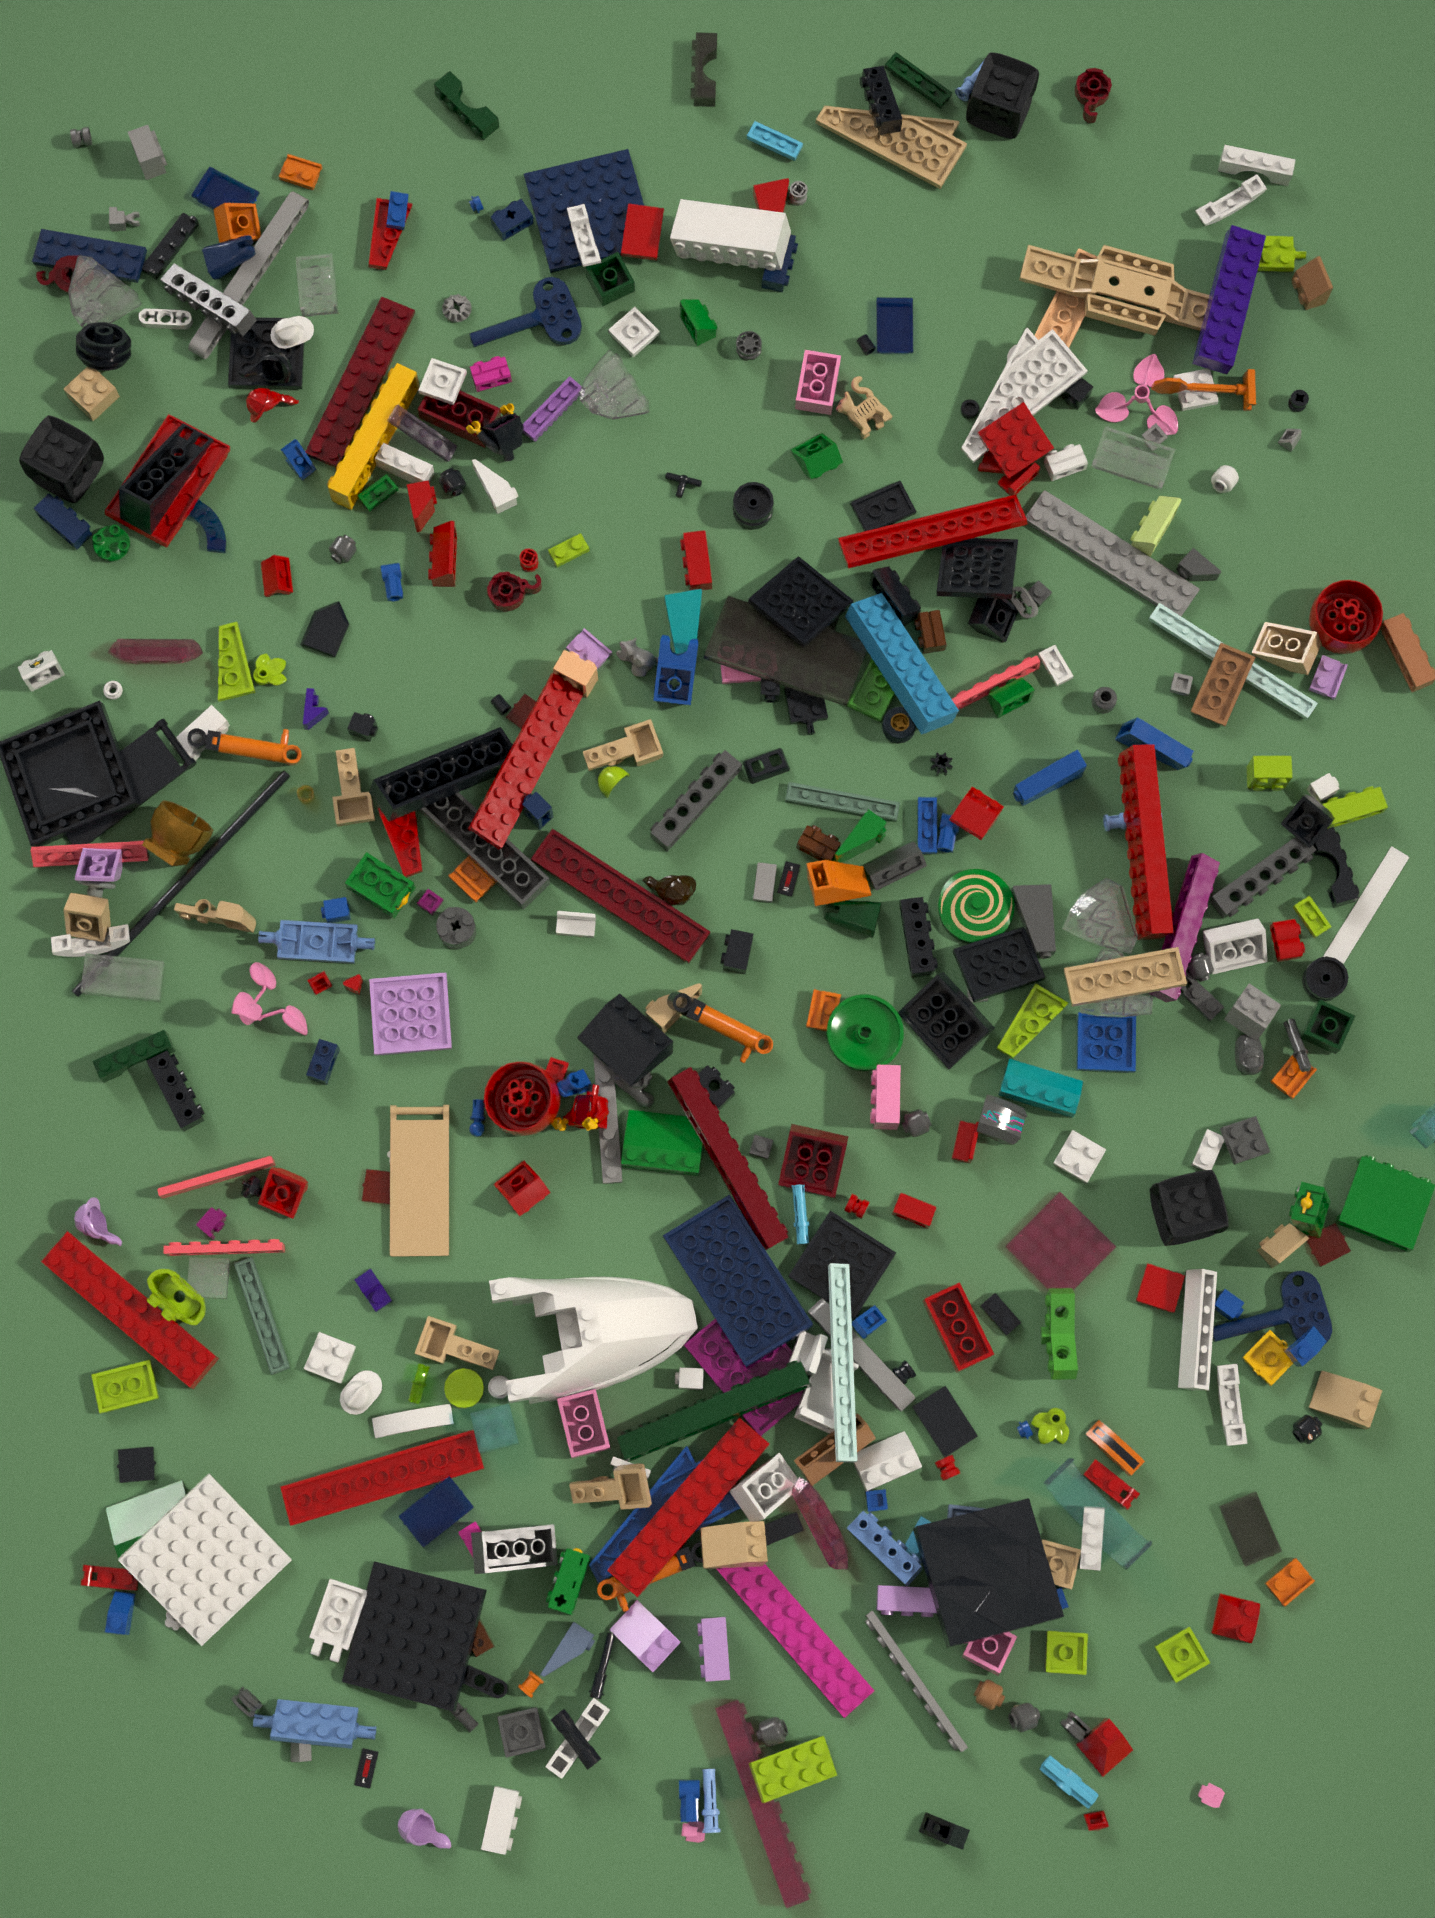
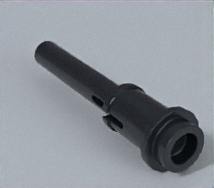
M607 1633L598 1673L595 1672L592 1688L589 1690V1697L600 1700L604 1696L603 1690L608 1676L605 1674L615 1635L612 1633Z

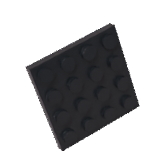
M255 317L257 321L243 337L238 333H231L229 388L302 389L305 343L283 349L275 346L271 340L272 328L278 321L284 318ZM269 352L285 354L292 365L291 379L288 383L284 384L269 382L259 375L244 378L238 374V371L242 370L245 366L256 364L261 356L267 355Z
M971 538L943 545L937 596L1012 599L1018 539Z
M799 556L748 599V603L803 648L842 615L854 601Z
M830 1211L788 1277L829 1303L828 1265L830 1263L849 1264L851 1318L855 1319L896 1255V1252Z

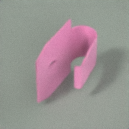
M1208 1783V1786H1201L1198 1796L1202 1798V1803L1213 1808H1219L1225 1793L1221 1788Z
M701 1821L683 1823L681 1836H685L686 1841L699 1843L704 1841L705 1833H702L704 1823Z

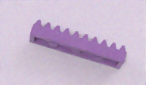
M569 376L523 423V433L532 441H537L538 437L542 436L543 432L547 431L548 427L552 426L559 416H562L563 411H566L568 406H571L573 401H576L578 396L582 395L583 387Z

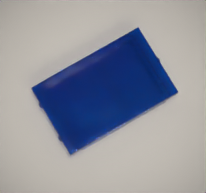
M209 167L191 196L197 199L198 202L215 209L223 203L254 204L260 192Z
M876 298L877 353H913V298Z
M449 1475L399 1515V1518L424 1548L472 1510L474 1506Z

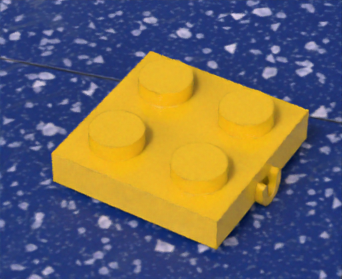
M1268 1330L1242 1357L1253 1369L1252 1371L1256 1372L1257 1376H1260L1269 1386H1272L1293 1364L1284 1352L1288 1348V1344L1284 1340L1281 1341L1271 1330Z

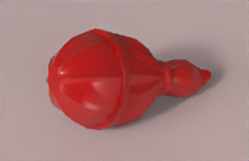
M257 388L249 393L246 404L248 411L251 413L250 420L255 423L263 412L273 409L278 403L284 402L289 405H296L299 403V400L290 395L270 391L268 388Z

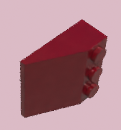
M791 1124L778 1185L792 1188V1185H805L804 1188L807 1192L835 1198L849 1136Z

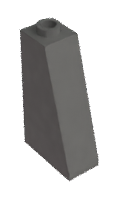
M1051 884L1013 886L1011 892L1036 956H1040L1041 959L1051 958L1056 952Z

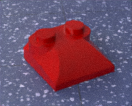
M272 1167L258 1204L294 1219L303 1195L308 1189V1181L302 1176L285 1169Z
M1219 1593L1211 1633L1252 1643L1260 1614V1603Z

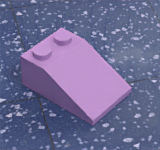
M83 848L75 880L106 882L119 880L122 873V849Z
M638 1600L610 1628V1631L652 1672L681 1643Z

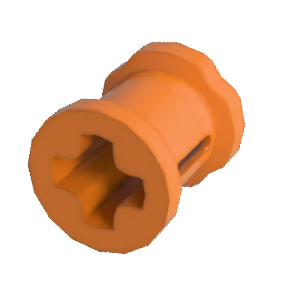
M530 1670L529 1676L522 1685L519 1684L518 1688L532 1698L534 1691L544 1681Z

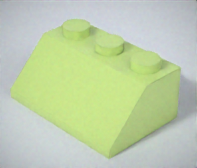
M1159 496L1157 501L1153 500L1148 508L1150 513L1148 516L1144 515L1139 523L1141 526L1140 530H1135L1130 539L1133 541L1131 545L1151 557L1174 518L1182 499Z

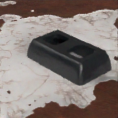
M782 748L755 756L743 762L751 784L790 771ZM778 754L782 764L773 767L769 757ZM760 760L764 770L755 773L751 764Z

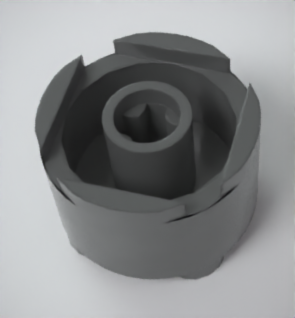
M449 907L438 917L436 923L437 933L446 947L458 950L469 946L474 941L476 925L472 915L467 910L460 907ZM453 927H460V929H456V931L453 930Z

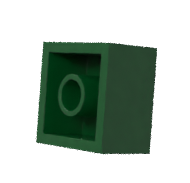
M618 252L601 259V263L585 267L586 278L602 306L635 292V281Z
M1319 1000L1312 1010L1301 1039L1333 1054H1337L1343 1046L1355 1015Z

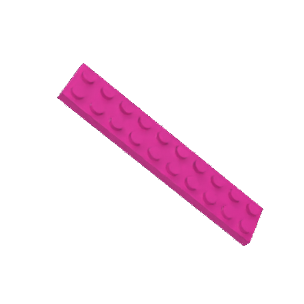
M766 1564L762 1567L716 1568L843 1718L848 1716L874 1692V1689Z

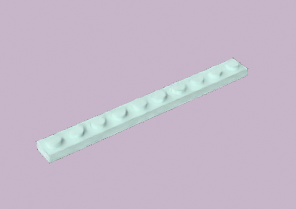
M1160 603L1148 619L1212 661L1220 643H1222ZM1253 662L1245 682L1307 720L1318 703Z
M830 1263L828 1265L835 1456L836 1462H857L849 1264Z

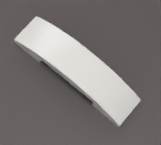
M1255 175L1243 182L1241 187L1214 203H1207L1195 212L1202 223L1207 226L1242 209L1264 193L1267 188L1260 177Z
M585 204L567 208L574 240L583 267L601 263Z
M128 924L109 927V932L104 942L84 938H71L70 934L51 937L53 955L66 957L101 954L130 942Z
M1238 1365L1217 1366L1219 1404L1227 1446L1247 1444L1238 1385L1240 1384Z
M451 1404L372 1418L375 1438L454 1424Z

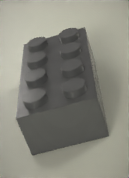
M554 1524L471 1533L474 1574L558 1565Z

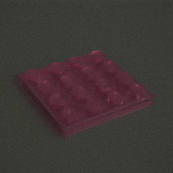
M1061 1192L1005 1246L1048 1290L1049 1288H1072L1074 1290L1116 1248Z

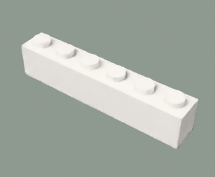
M1206 1269L1186 1271L1178 1388L1193 1391L1209 1390L1217 1272Z

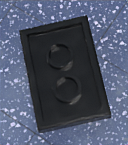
M900 480L850 503L864 531L892 525L915 515L917 512Z
M946 1385L912 1407L944 1458L978 1437Z

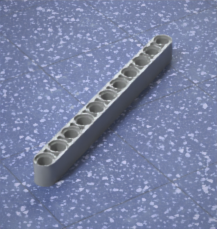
M294 191L290 192L255 244L256 255L241 265L223 294L242 306L244 305L309 206L308 199ZM206 317L190 341L188 350L203 359H207L226 332V326H220L214 321V318Z

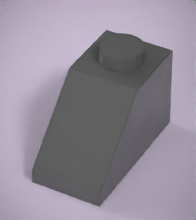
M1194 548L1180 561L1176 568L1178 574L1190 582L1216 581L1222 572Z

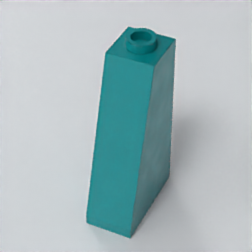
M701 589L664 595L674 653L676 654L686 652L689 641L691 639H698L702 602Z

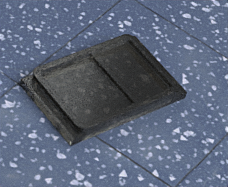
M1256 1491L1219 1506L1222 1517L1245 1567L1282 1552Z

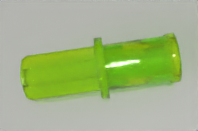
M418 1363L415 1378L411 1381L413 1385L408 1399L410 1403H420L423 1389L427 1386L425 1382L430 1366Z

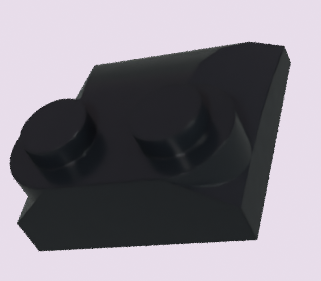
M1305 794L1282 821L1281 825L1311 848L1335 818L1320 802Z

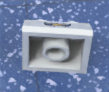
M52 650L49 652L44 651L37 658L26 660L18 667L24 682L31 692L65 675Z

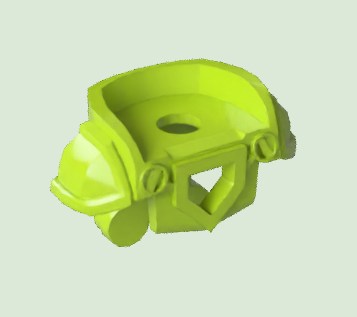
M158 1269L151 1273L147 1278V1283L152 1294L147 1299V1302L154 1308L157 1306L162 1308L163 1312L161 1315L168 1321H176L178 1319L189 1325H198L205 1316L204 1298L199 1293L197 1294V1291L173 1270ZM177 1291L184 1292L185 1299L183 1302L179 1303L175 1300L174 1296Z

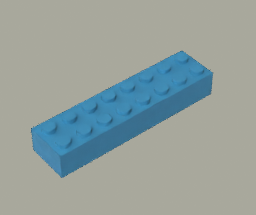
M880 593L852 603L845 616L921 735L952 723L959 712L958 708L884 595Z

